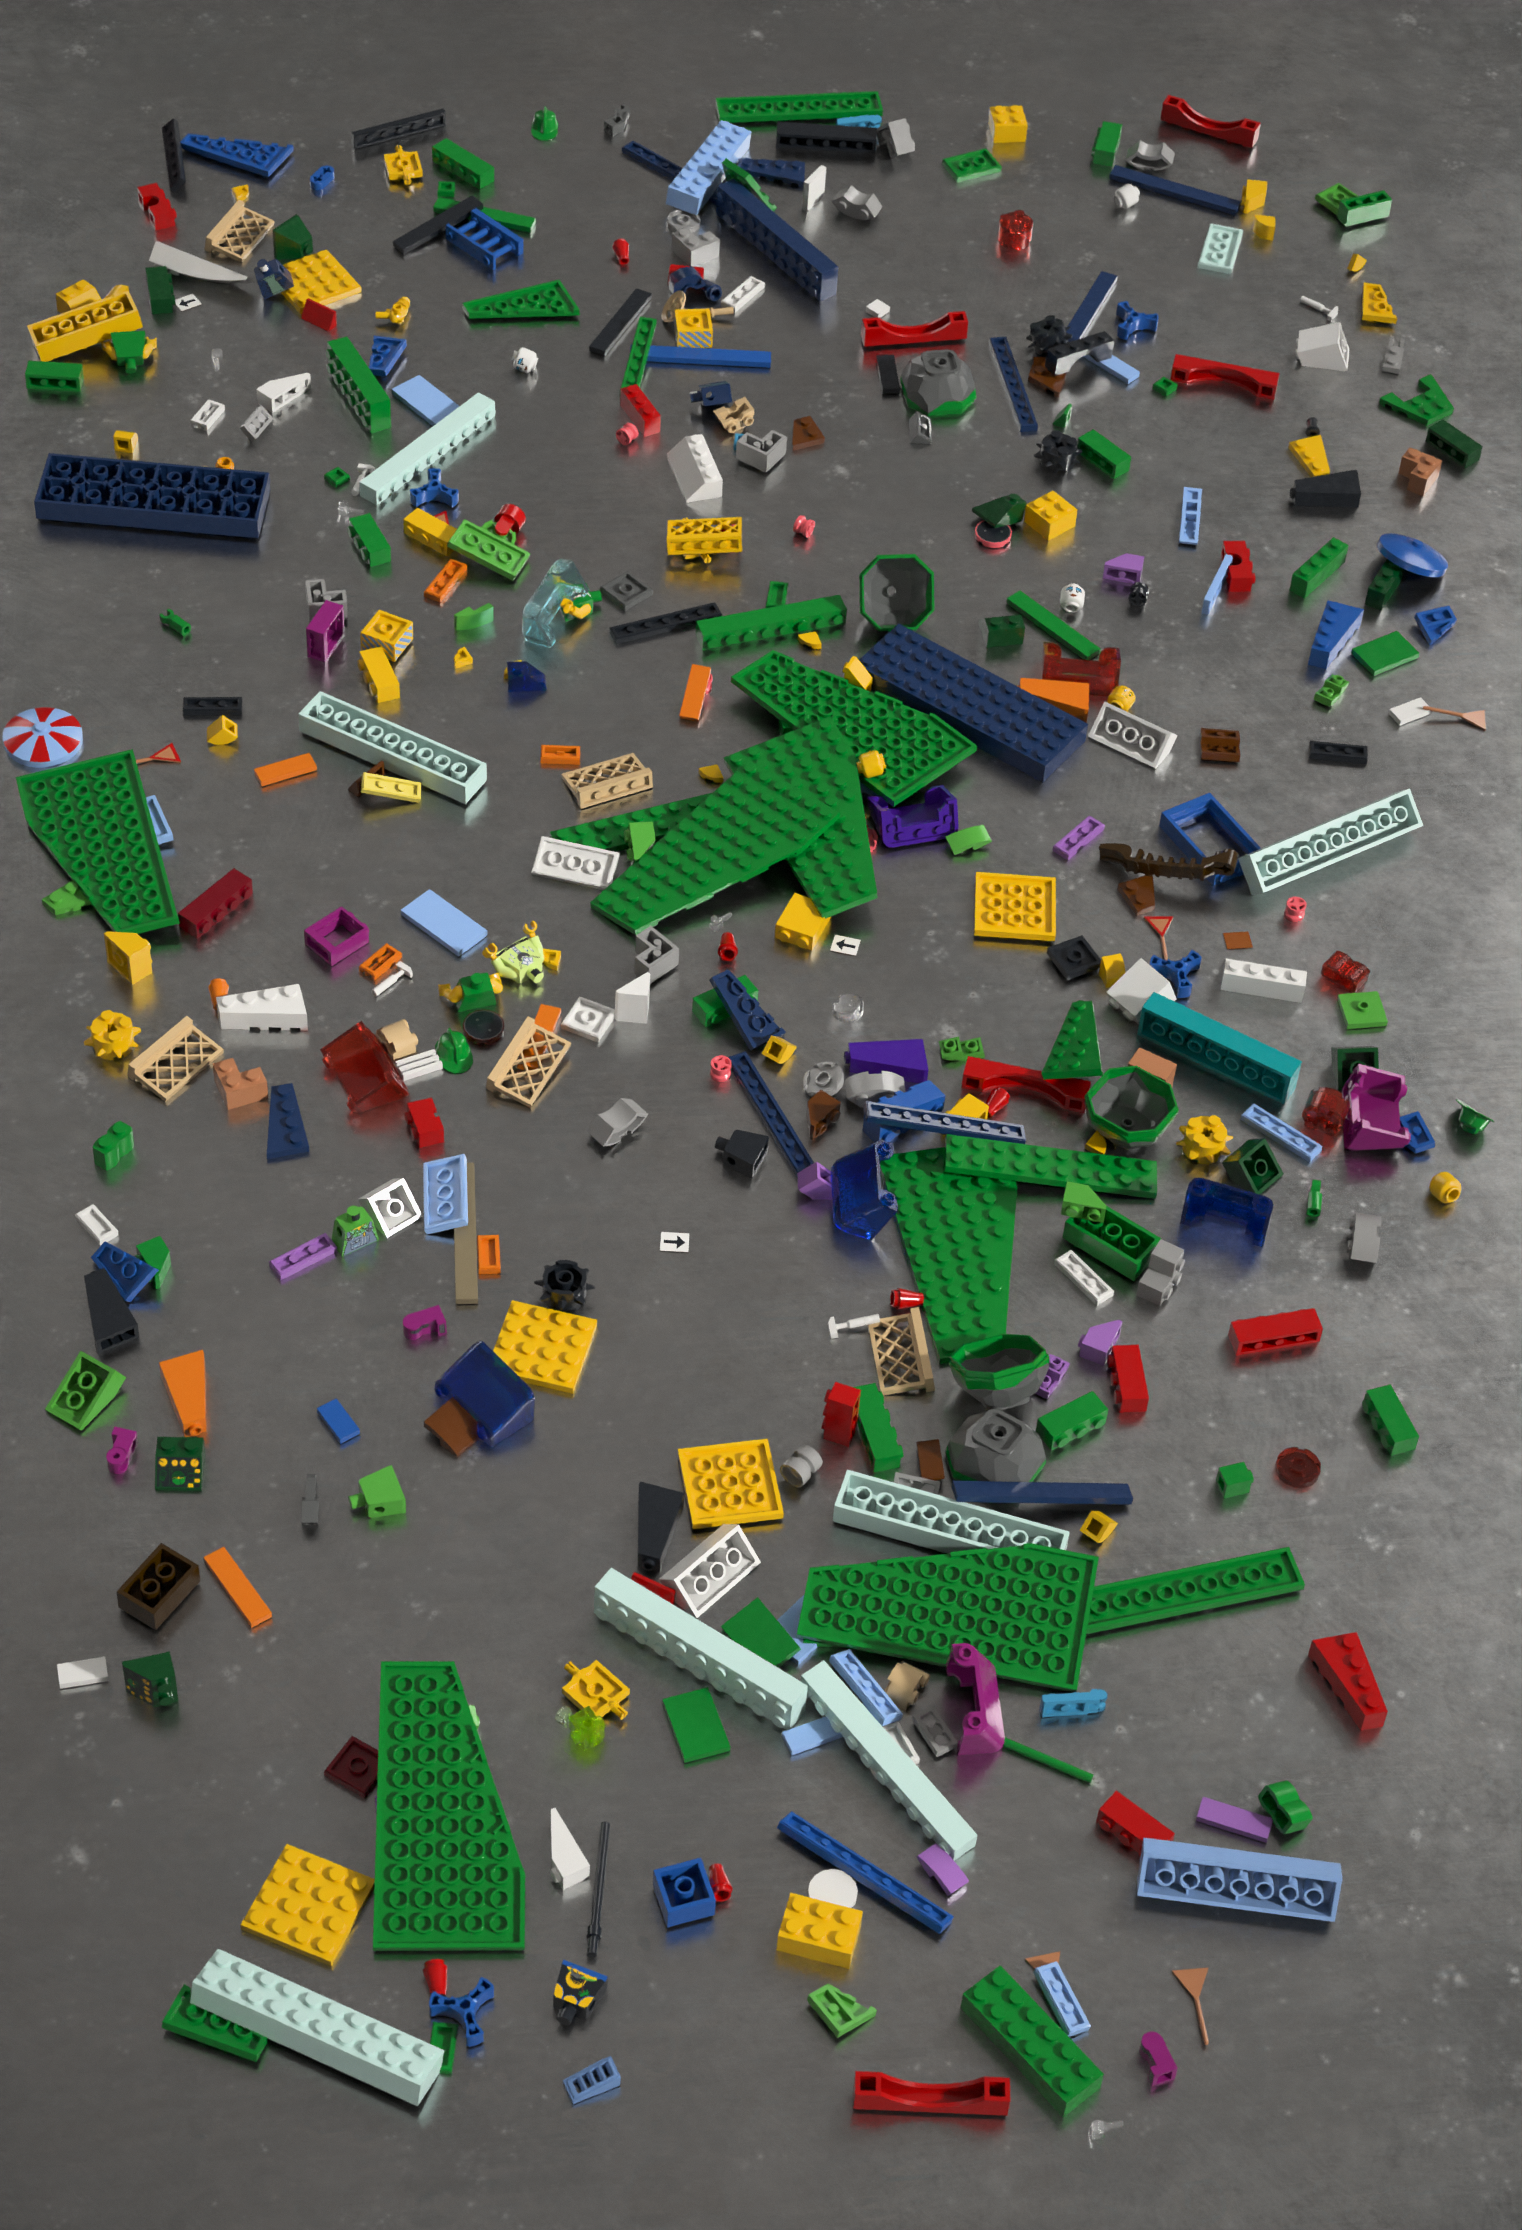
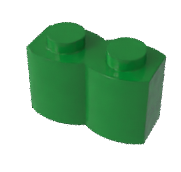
M118 1121L108 1129L107 1134L95 1141L93 1144L95 1165L108 1171L118 1164L121 1157L127 1155L133 1149L132 1127L122 1121Z
M1287 1780L1266 1785L1258 1795L1260 1804L1271 1815L1276 1828L1283 1834L1303 1830L1313 1819L1310 1809L1299 1799L1295 1787Z

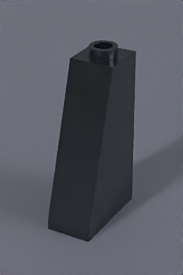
M1350 470L1295 480L1293 488H1290V498L1293 499L1294 506L1358 508L1361 498L1357 470Z
M102 1268L85 1275V1288L97 1354L139 1338L138 1323L106 1269Z
M640 1481L638 1492V1567L648 1571L660 1572L684 1506L683 1492Z

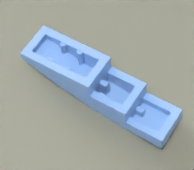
M1184 487L1179 543L1198 544L1202 489Z

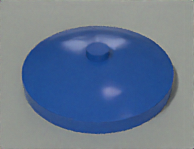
M1387 533L1381 535L1377 543L1378 550L1385 558L1410 572L1427 577H1441L1448 568L1447 560L1438 551L1417 539L1405 535Z

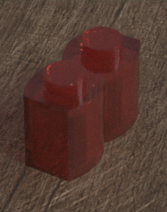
M1336 951L1323 964L1321 975L1330 982L1337 983L1349 993H1356L1368 981L1370 970L1364 964L1353 961L1349 955L1341 951Z

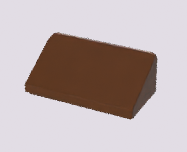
M381 760L366 773L384 776V761ZM362 776L348 788V791L357 797L362 794Z

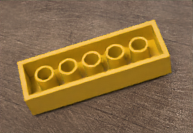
M128 290L27 326L38 356L44 362L111 339V332L136 331L143 327L139 312Z

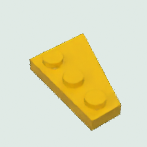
M1364 283L1362 288V320L1396 324L1397 317L1393 315V308L1388 304L1387 296L1382 286Z
M1321 435L1289 442L1288 448L1310 477L1330 474Z

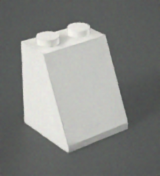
M1340 322L1299 331V338L1296 339L1298 349H1295L1297 360L1300 359L1302 366L1347 371L1349 347Z
M1142 958L1106 992L1109 997V1004L1116 1010L1118 1008L1123 1011L1122 1014L1130 1022L1134 1020L1138 1025L1142 1006L1153 992L1165 996L1172 1001L1177 1000L1170 982Z

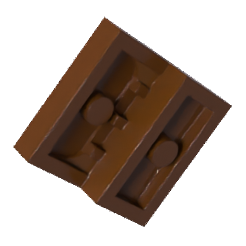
M1201 728V759L1240 762L1239 731Z
M454 1395L424 1421V1427L438 1437L440 1445L455 1457L462 1454L488 1431L484 1421L457 1395Z

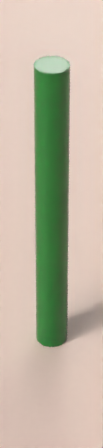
M1005 1737L1002 1747L1091 1783L1094 1774Z

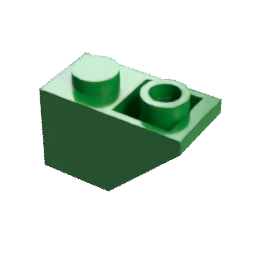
M157 1236L136 1245L137 1255L134 1256L159 1270L148 1282H152L156 1290L161 1288L171 1266L170 1251L161 1236Z

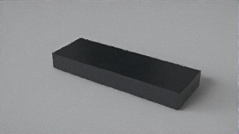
M876 355L882 394L900 393L894 355Z
M183 697V716L242 715V697Z
M1310 741L1309 759L1367 764L1368 746Z

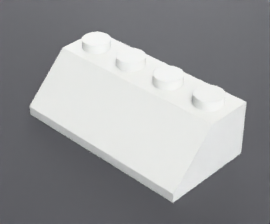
M703 434L684 437L667 453V458L686 502L722 497L723 480Z
M1105 701L1088 737L1154 768H1157L1169 754L1178 736Z
M1225 958L1221 990L1302 1003L1307 971Z
M723 1524L659 1580L663 1585L676 1591L675 1602L694 1618H698L759 1565L761 1561L739 1524Z

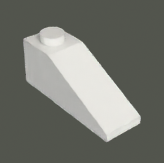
M304 373L268 381L256 389L257 404L274 413L311 389L310 374Z
M556 1808L551 1809L552 1869H550V1875L555 1883L559 1882L561 1888L565 1890L588 1879L590 1876V1865Z

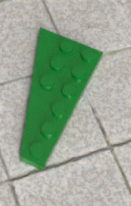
M560 279L462 303V309L469 319L580 316V309Z
M1079 1000L1072 1002L1043 1068L1042 1076L1044 1080L1103 1076L1092 1001Z

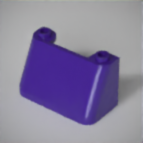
M943 785L930 787L925 792V803L890 809L883 797H867L870 814L881 841L887 847H899L946 839V836L957 832L959 828L957 799Z

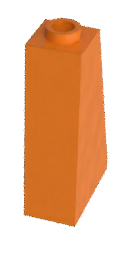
M1020 678V685L1016 686L1087 723L1089 683Z
M203 1350L159 1362L160 1376L184 1437L196 1436L206 1432V1375Z

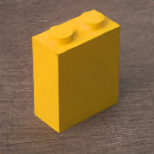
M794 893L775 925L774 938L812 951L831 917L822 918L810 898Z

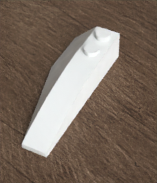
M158 241L155 242L149 261L155 263L154 267L166 266L170 269L169 273L179 276L181 273L200 280L236 284L253 283L254 279Z

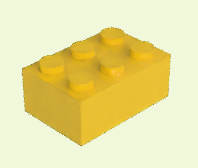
M790 1893L778 1934L776 1950L849 1969L861 1928L863 1911Z

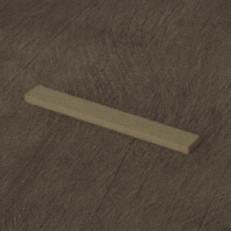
M467 1163L468 1225L454 1228L456 1304H478L474 1163Z

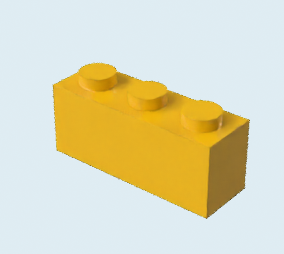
M416 508L403 519L404 534L446 557L454 551L447 547L456 532V528L419 508Z
M382 646L359 651L358 668L360 671H363L364 681L366 684L369 683L370 694L375 696L377 703L400 698V684Z

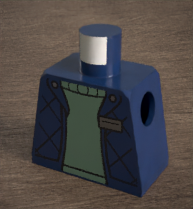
M261 259L257 262L254 272L264 300L294 287L291 273L277 259L269 262Z
M727 381L699 385V391L689 392L691 403L701 402L703 406L732 402L731 388ZM711 392V396L706 398V394Z

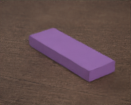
M1088 816L1053 846L1052 851L1069 860L1104 830L1105 825Z
M324 1233L269 1261V1267L280 1280H283L336 1253L337 1246Z
M1206 1797L1202 1798L1196 1818L1198 1822L1264 1843L1267 1842L1273 1822L1270 1817Z

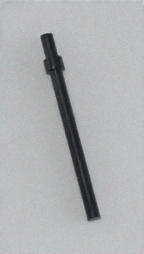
M602 1822L600 1826L591 1919L586 1933V1938L588 1939L587 1956L590 1958L597 1956L598 1941L601 1939L602 1934L600 1919L610 1834L609 1822Z

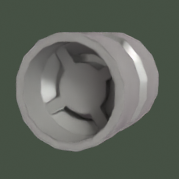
M803 1444L792 1454V1457H789L780 1466V1472L789 1484L799 1488L811 1478V1474H814L822 1466L823 1461L815 1449Z

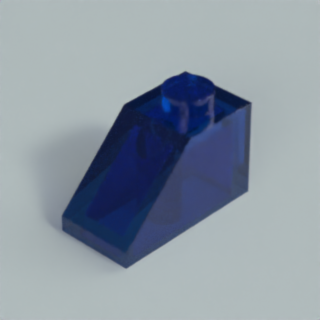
M527 661L507 662L508 692L547 691L544 673Z

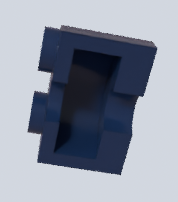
M692 266L680 268L669 276V290L672 294L676 291H683L685 293L689 287H693L696 290L707 286L700 273Z

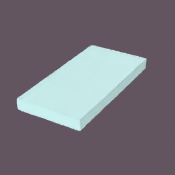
M1210 224L1198 268L1231 274L1243 230Z

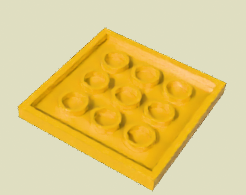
M327 249L283 264L291 273L294 287L280 293L300 314L303 312L307 298L322 305H327L361 293V286Z
M976 872L974 936L1055 941L1056 878Z
M512 1300L488 1363L487 1374L573 1394L597 1327V1319Z
M768 1439L678 1449V1459L692 1529L716 1527L723 1524L783 1519L784 1512Z
M286 1844L243 1919L241 1930L332 1966L374 1890L375 1879Z

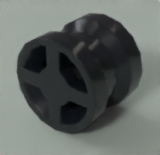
M1142 582L1134 583L1131 586L1128 597L1130 603L1136 606L1144 605L1147 601L1149 587Z

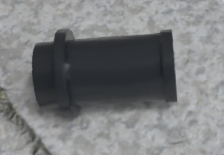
M1315 417L1308 418L1306 421V435L1308 437L1319 435L1318 420Z

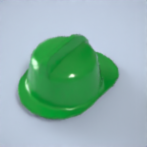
M546 106L534 115L531 126V133L534 138L548 141L557 136L558 120H556L555 113L547 110Z
M448 1028L447 1032L441 1035L435 1045L436 1053L446 1071L454 1074L464 1073L472 1067L473 1055L465 1036L458 1031H452L451 1028Z
M1455 1099L1462 1105L1459 1122L1464 1131L1475 1135L1478 1132H1482L1490 1122H1495L1463 1101Z

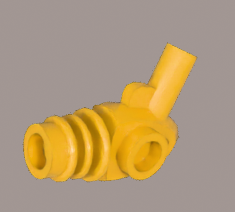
M405 296L399 298L391 309H386L385 312H376V319H390L392 323L403 322L410 306V300Z

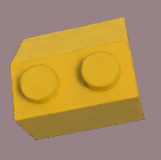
M84 279L56 293L57 311L61 314L101 300L95 287Z
M109 931L104 933L107 962L132 985L152 973L151 946L146 939H143L137 933Z

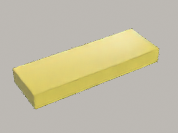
M363 772L361 793L419 803L421 799V782Z

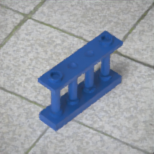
M477 208L471 211V221L456 229L450 224L446 225V239L492 270L496 269V258L509 251L517 256L523 254V239ZM474 227L480 230L469 237L463 234ZM485 235L491 238L481 245L475 242ZM497 243L503 246L493 253L488 250V248Z

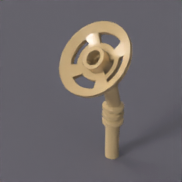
M676 291L665 303L662 310V320L664 322L670 323L674 320V310L684 309L686 295L683 291ZM733 307L710 308L711 318L718 315L734 314Z

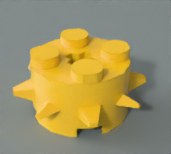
M111 1010L102 1011L101 1015L93 1020L91 1026L86 1027L91 1032V1036L84 1041V1045L92 1046L96 1056L102 1059L114 1060L113 1057L122 1058V1055L126 1057L132 1052L134 1047H138V1044L134 1042V1036L140 1033L141 1029L132 1027L131 1018L121 1013L112 1012Z
M1215 1115L1193 1117L1189 1119L1187 1126L1179 1127L1184 1138L1176 1142V1144L1182 1146L1187 1158L1198 1160L1197 1163L1212 1164L1217 1162L1220 1156L1231 1154L1230 1150L1226 1147V1141L1233 1139V1136L1227 1135V1129L1219 1117Z

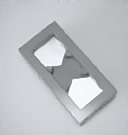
M260 405L243 423L240 429L252 442L258 438L273 418Z
M895 1472L893 1481L897 1484L937 1495L941 1483Z
M934 1706L913 1715L912 1721L936 1757L957 1748V1740Z

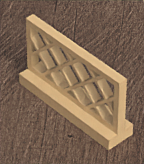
M238 200L207 235L204 250L209 253L215 250L242 263L274 226L275 221L244 207L245 202ZM246 214L252 218L244 219L243 216ZM263 222L267 224V226H259L258 223ZM254 223L256 227H248L247 224ZM243 224L244 228H236L235 225ZM250 232H258L259 235L251 236ZM238 233H247V236L240 237ZM235 234L236 237L228 238L227 235ZM250 241L251 244L243 245L242 242ZM238 242L239 246H231L230 243ZM226 243L228 247H221L219 244ZM234 251H242L243 254L238 255Z
M634 753L561 774L562 780L577 798L578 806L581 809L653 788L651 769L649 767L645 768ZM632 761L633 763L631 765L625 764V762ZM608 767H614L615 769H614V770H611V769H606V768H608ZM620 769H625V770H628V771H627V772H622V771H619V770H620ZM595 772V773H597V774H596V775H591V774H588V773ZM602 774H605V775H610V776H609V778H607V777H602L601 775H602ZM584 779H586V780H591L592 782H591V783L583 782V780H584Z
M186 1016L128 1065L127 1076L133 1081L137 1079L166 1102L223 1054L224 1049L193 1025V1020ZM193 1033L199 1038V1042H187V1037ZM175 1047H184L185 1054H173L172 1050ZM187 1048H200V1054H188ZM202 1048H212L215 1052L213 1054H203ZM160 1060H170V1067H158V1062ZM173 1060H185V1067H173ZM188 1060H200V1065L198 1067H188ZM155 1072L156 1079H147L143 1074ZM158 1072H171V1079H159ZM173 1072H186V1077L174 1079ZM159 1084H171V1090L164 1093L159 1089Z
M528 1016L488 1076L486 1089L491 1092L497 1090L531 1108L570 1048L571 1042L536 1025L535 1019ZM535 1032L543 1035L545 1041L534 1043L533 1035ZM558 1043L564 1047L561 1051L553 1052L550 1044ZM547 1045L549 1053L538 1055L536 1047ZM533 1048L535 1056L524 1058L523 1050ZM551 1058L552 1066L543 1068L540 1060ZM537 1061L539 1069L528 1070L526 1063ZM523 1064L525 1071L514 1074L512 1067ZM541 1073L543 1080L533 1083L530 1075ZM527 1076L529 1084L518 1086L516 1078ZM512 1079L515 1087L506 1088L501 1084L505 1080ZM531 1089L533 1095L529 1100L523 1097L520 1091Z
M919 1307L910 1308L911 1313L881 1318L879 1323L868 1325L880 1390L883 1396L926 1388V1392L935 1391ZM908 1321L909 1325L904 1331L896 1328L898 1323ZM883 1326L887 1329L880 1335L874 1332L873 1328ZM891 1331L900 1335L895 1342L886 1338ZM904 1338L912 1342L907 1349L899 1345ZM882 1342L890 1346L885 1353L877 1349ZM894 1349L903 1353L898 1360L890 1356ZM907 1356L916 1360L911 1366L902 1363ZM885 1360L894 1364L889 1371L881 1367ZM898 1367L906 1370L902 1377L893 1374ZM912 1373L919 1377L920 1381L910 1383L906 1379ZM889 1377L897 1381L894 1386L884 1387V1383Z

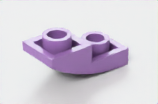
M1050 1354L1048 1371L1043 1383L1035 1394L1048 1399L1063 1378L1070 1363Z
M937 1843L916 1856L929 1877L934 1875L947 1896L969 1882L956 1862Z

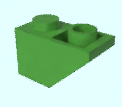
M653 821L629 823L627 830L624 831V840L628 842L629 849H627V860L631 861V865L653 847L655 842Z
M1067 1181L1061 1215L1104 1223L1107 1207L1089 1185Z

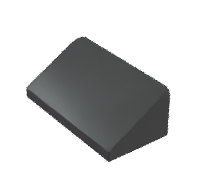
M917 411L909 419L910 443H932L931 419Z

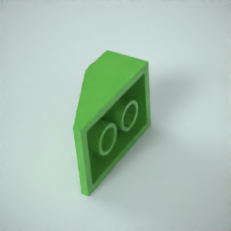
M80 1351L45 1410L82 1431L116 1396L126 1377Z

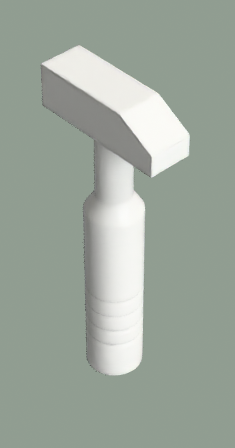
M1302 296L1300 299L1301 303L1318 311L1328 313L1327 320L1332 321L1338 315V306L1330 310L1305 296Z
M358 464L357 470L362 472V474L359 475L351 491L353 496L359 494V482L365 478L367 473H372L375 470L374 466Z
M401 961L398 962L396 969L399 972L389 976L371 990L372 995L377 997L393 985L403 974L410 978L413 977L411 967Z
M874 1314L835 1324L834 1317H830L828 1324L831 1339L838 1338V1329L847 1327L851 1329L879 1323L880 1318L879 1314Z

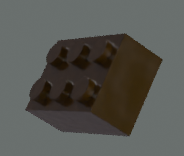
M160 1543L116 1591L118 1607L156 1630L200 1582L199 1565Z

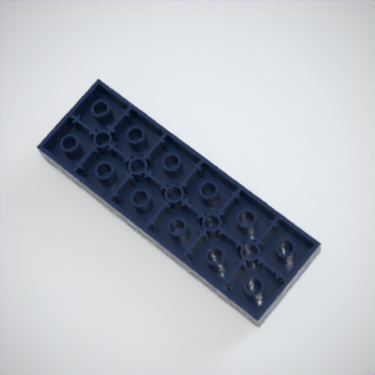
M49 453L34 500L37 519L259 538L270 494L269 472Z
M901 624L896 625L859 659L873 677L872 691H877L900 700L903 705L925 714L933 713L977 745V748L1042 783L1086 741L1087 723Z

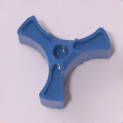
M1128 301L1118 303L1116 315L1122 318L1124 322L1118 325L1117 337L1128 340V336L1135 330L1143 331V329L1157 331L1158 314L1136 312L1133 307L1129 306Z
M438 468L428 469L429 482L427 484H423L420 488L410 489V502L415 507L429 501H440V503L444 502L450 507H454L459 502V490L451 489L441 484V469Z
M1193 950L1185 958L1183 957L1177 961L1164 960L1153 955L1149 965L1174 984V987L1177 989V998H1186L1191 995L1192 984L1186 976L1189 972L1200 969L1202 957Z
M480 1977L477 1986L462 1997L454 1998L451 1996L449 1998L433 1992L429 2001V2015L431 2017L443 2015L454 2018L463 2026L466 2032V2046L478 2045L484 2041L483 2030L475 2020V2014L484 2002L494 1997V1986L486 1978Z

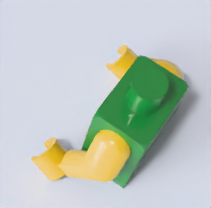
M145 331L111 332V339L107 342L103 341L101 345L102 350L106 351L112 360L117 361L118 366H125V371L131 374L136 372L137 365L144 364V359L148 358L152 350L157 347V338L149 339V337H146Z
M551 568L548 572L549 581L551 583L556 582L555 598L565 621L576 618L583 619L585 616L592 614L594 602L602 601L600 590L590 592L587 583L570 582L560 576L561 573L556 568Z
M498 972L492 975L488 973H474L472 976L460 978L453 989H451L450 983L439 984L438 990L439 996H444L452 1003H455L457 1011L463 1012L496 1005L494 993H501L503 987Z

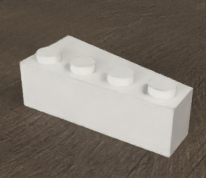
M299 984L216 997L221 1029L249 1030L250 1027H258L260 1030H268L269 1027H278L281 1030L290 1031V1028H300V1031H308L307 1013Z

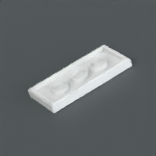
M542 836L531 873L535 876L604 890L613 881L620 855L614 851Z

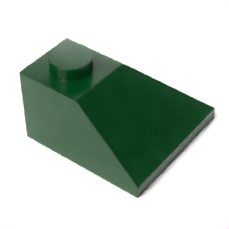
M294 215L273 229L274 259H300L313 251L312 236L299 215Z
M1010 494L973 507L972 512L994 528L1022 522L1027 502L1017 494Z

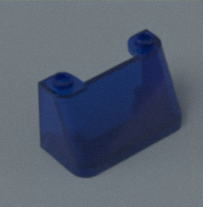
M882 1140L876 1141L837 1159L831 1166L833 1220L836 1227L840 1230L872 1240L897 1213L898 1205L894 1194L883 1190L881 1187L880 1162L882 1160H889L893 1156L892 1143Z
M1194 1178L1190 1181L1186 1191L1180 1224L1191 1226L1193 1220L1199 1219L1204 1221L1206 1214L1246 1225L1245 1234L1249 1235L1250 1233L1253 1236V1245L1263 1247L1271 1225L1274 1204L1270 1198L1204 1178Z
M481 1340L471 1345L435 1381L434 1391L436 1395L444 1400H449L453 1397L478 1422L477 1435L483 1442L486 1441L490 1447L495 1446L534 1421L535 1396L531 1388Z

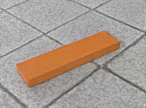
M541 1004L535 1018V1024L553 1033L561 1014V1008ZM535 1032L533 1035L534 1043L545 1041L543 1035ZM547 1045L536 1047L538 1055L545 1054ZM533 1048L523 1050L524 1058L535 1056ZM537 1061L526 1063L528 1070L539 1069ZM523 1064L517 1065L518 1069L524 1070Z
M225 1547L203 1557L204 1563L251 1628L272 1617L270 1609Z

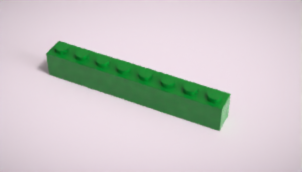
M834 595L696 621V637L702 650L840 625L846 623L847 608L841 596Z

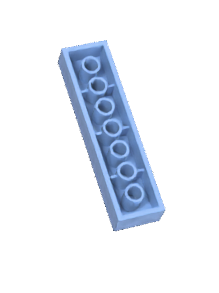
M721 120L668 186L666 204L697 215L714 191H716L718 185L725 179L722 162L727 158L734 164L738 163V158H742L749 149L752 131Z
M1143 1837L1137 1876V1896L1335 1922L1342 1884V1871L1340 1863Z

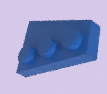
M374 336L369 369L373 375L387 376L406 348L407 342L406 339Z
M106 1241L91 1256L100 1269H106L120 1295L128 1302H131L159 1271L155 1267Z

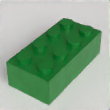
M1108 1206L1106 1207L1104 1223L1069 1217L1065 1221L1062 1237L1133 1281L1149 1266L1151 1253L1161 1239Z

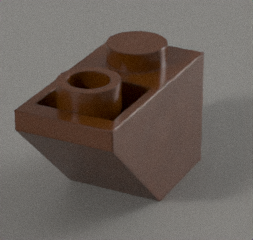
M823 1090L817 1092L807 1102V1124L809 1138L812 1140L819 1134H823L832 1122L835 1123L839 1119L841 1114V1102Z

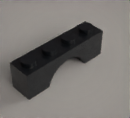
M1103 331L1049 348L1047 350L1045 367L1056 376L1069 372L1072 365L1085 355H1090L1096 362L1112 358L1115 340Z

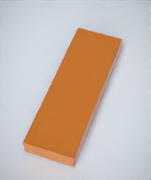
M450 559L426 588L424 597L441 603L466 572L467 564Z
M692 664L679 715L680 719L699 722L711 667Z
M310 753L255 768L254 774L262 787L316 771L317 765Z

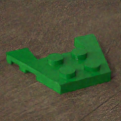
M727 158L722 162L726 181L735 179L773 212L776 210L775 204L768 201L770 198L760 190L761 187L748 172Z
M1431 374L1418 381V386L1426 392L1405 402L1392 392L1380 397L1379 404L1383 406L1387 404L1392 407L1393 411L1407 413V417L1426 426L1453 414L1454 407Z

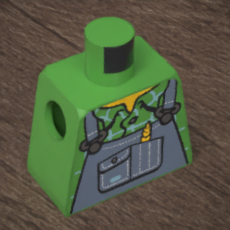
M350 1206L346 1213L335 1218L331 1240L337 1246L341 1256H345L379 1240L374 1222L364 1207Z

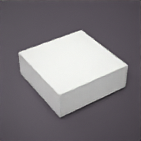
M876 299L866 306L865 311L875 318H881L890 312V306Z

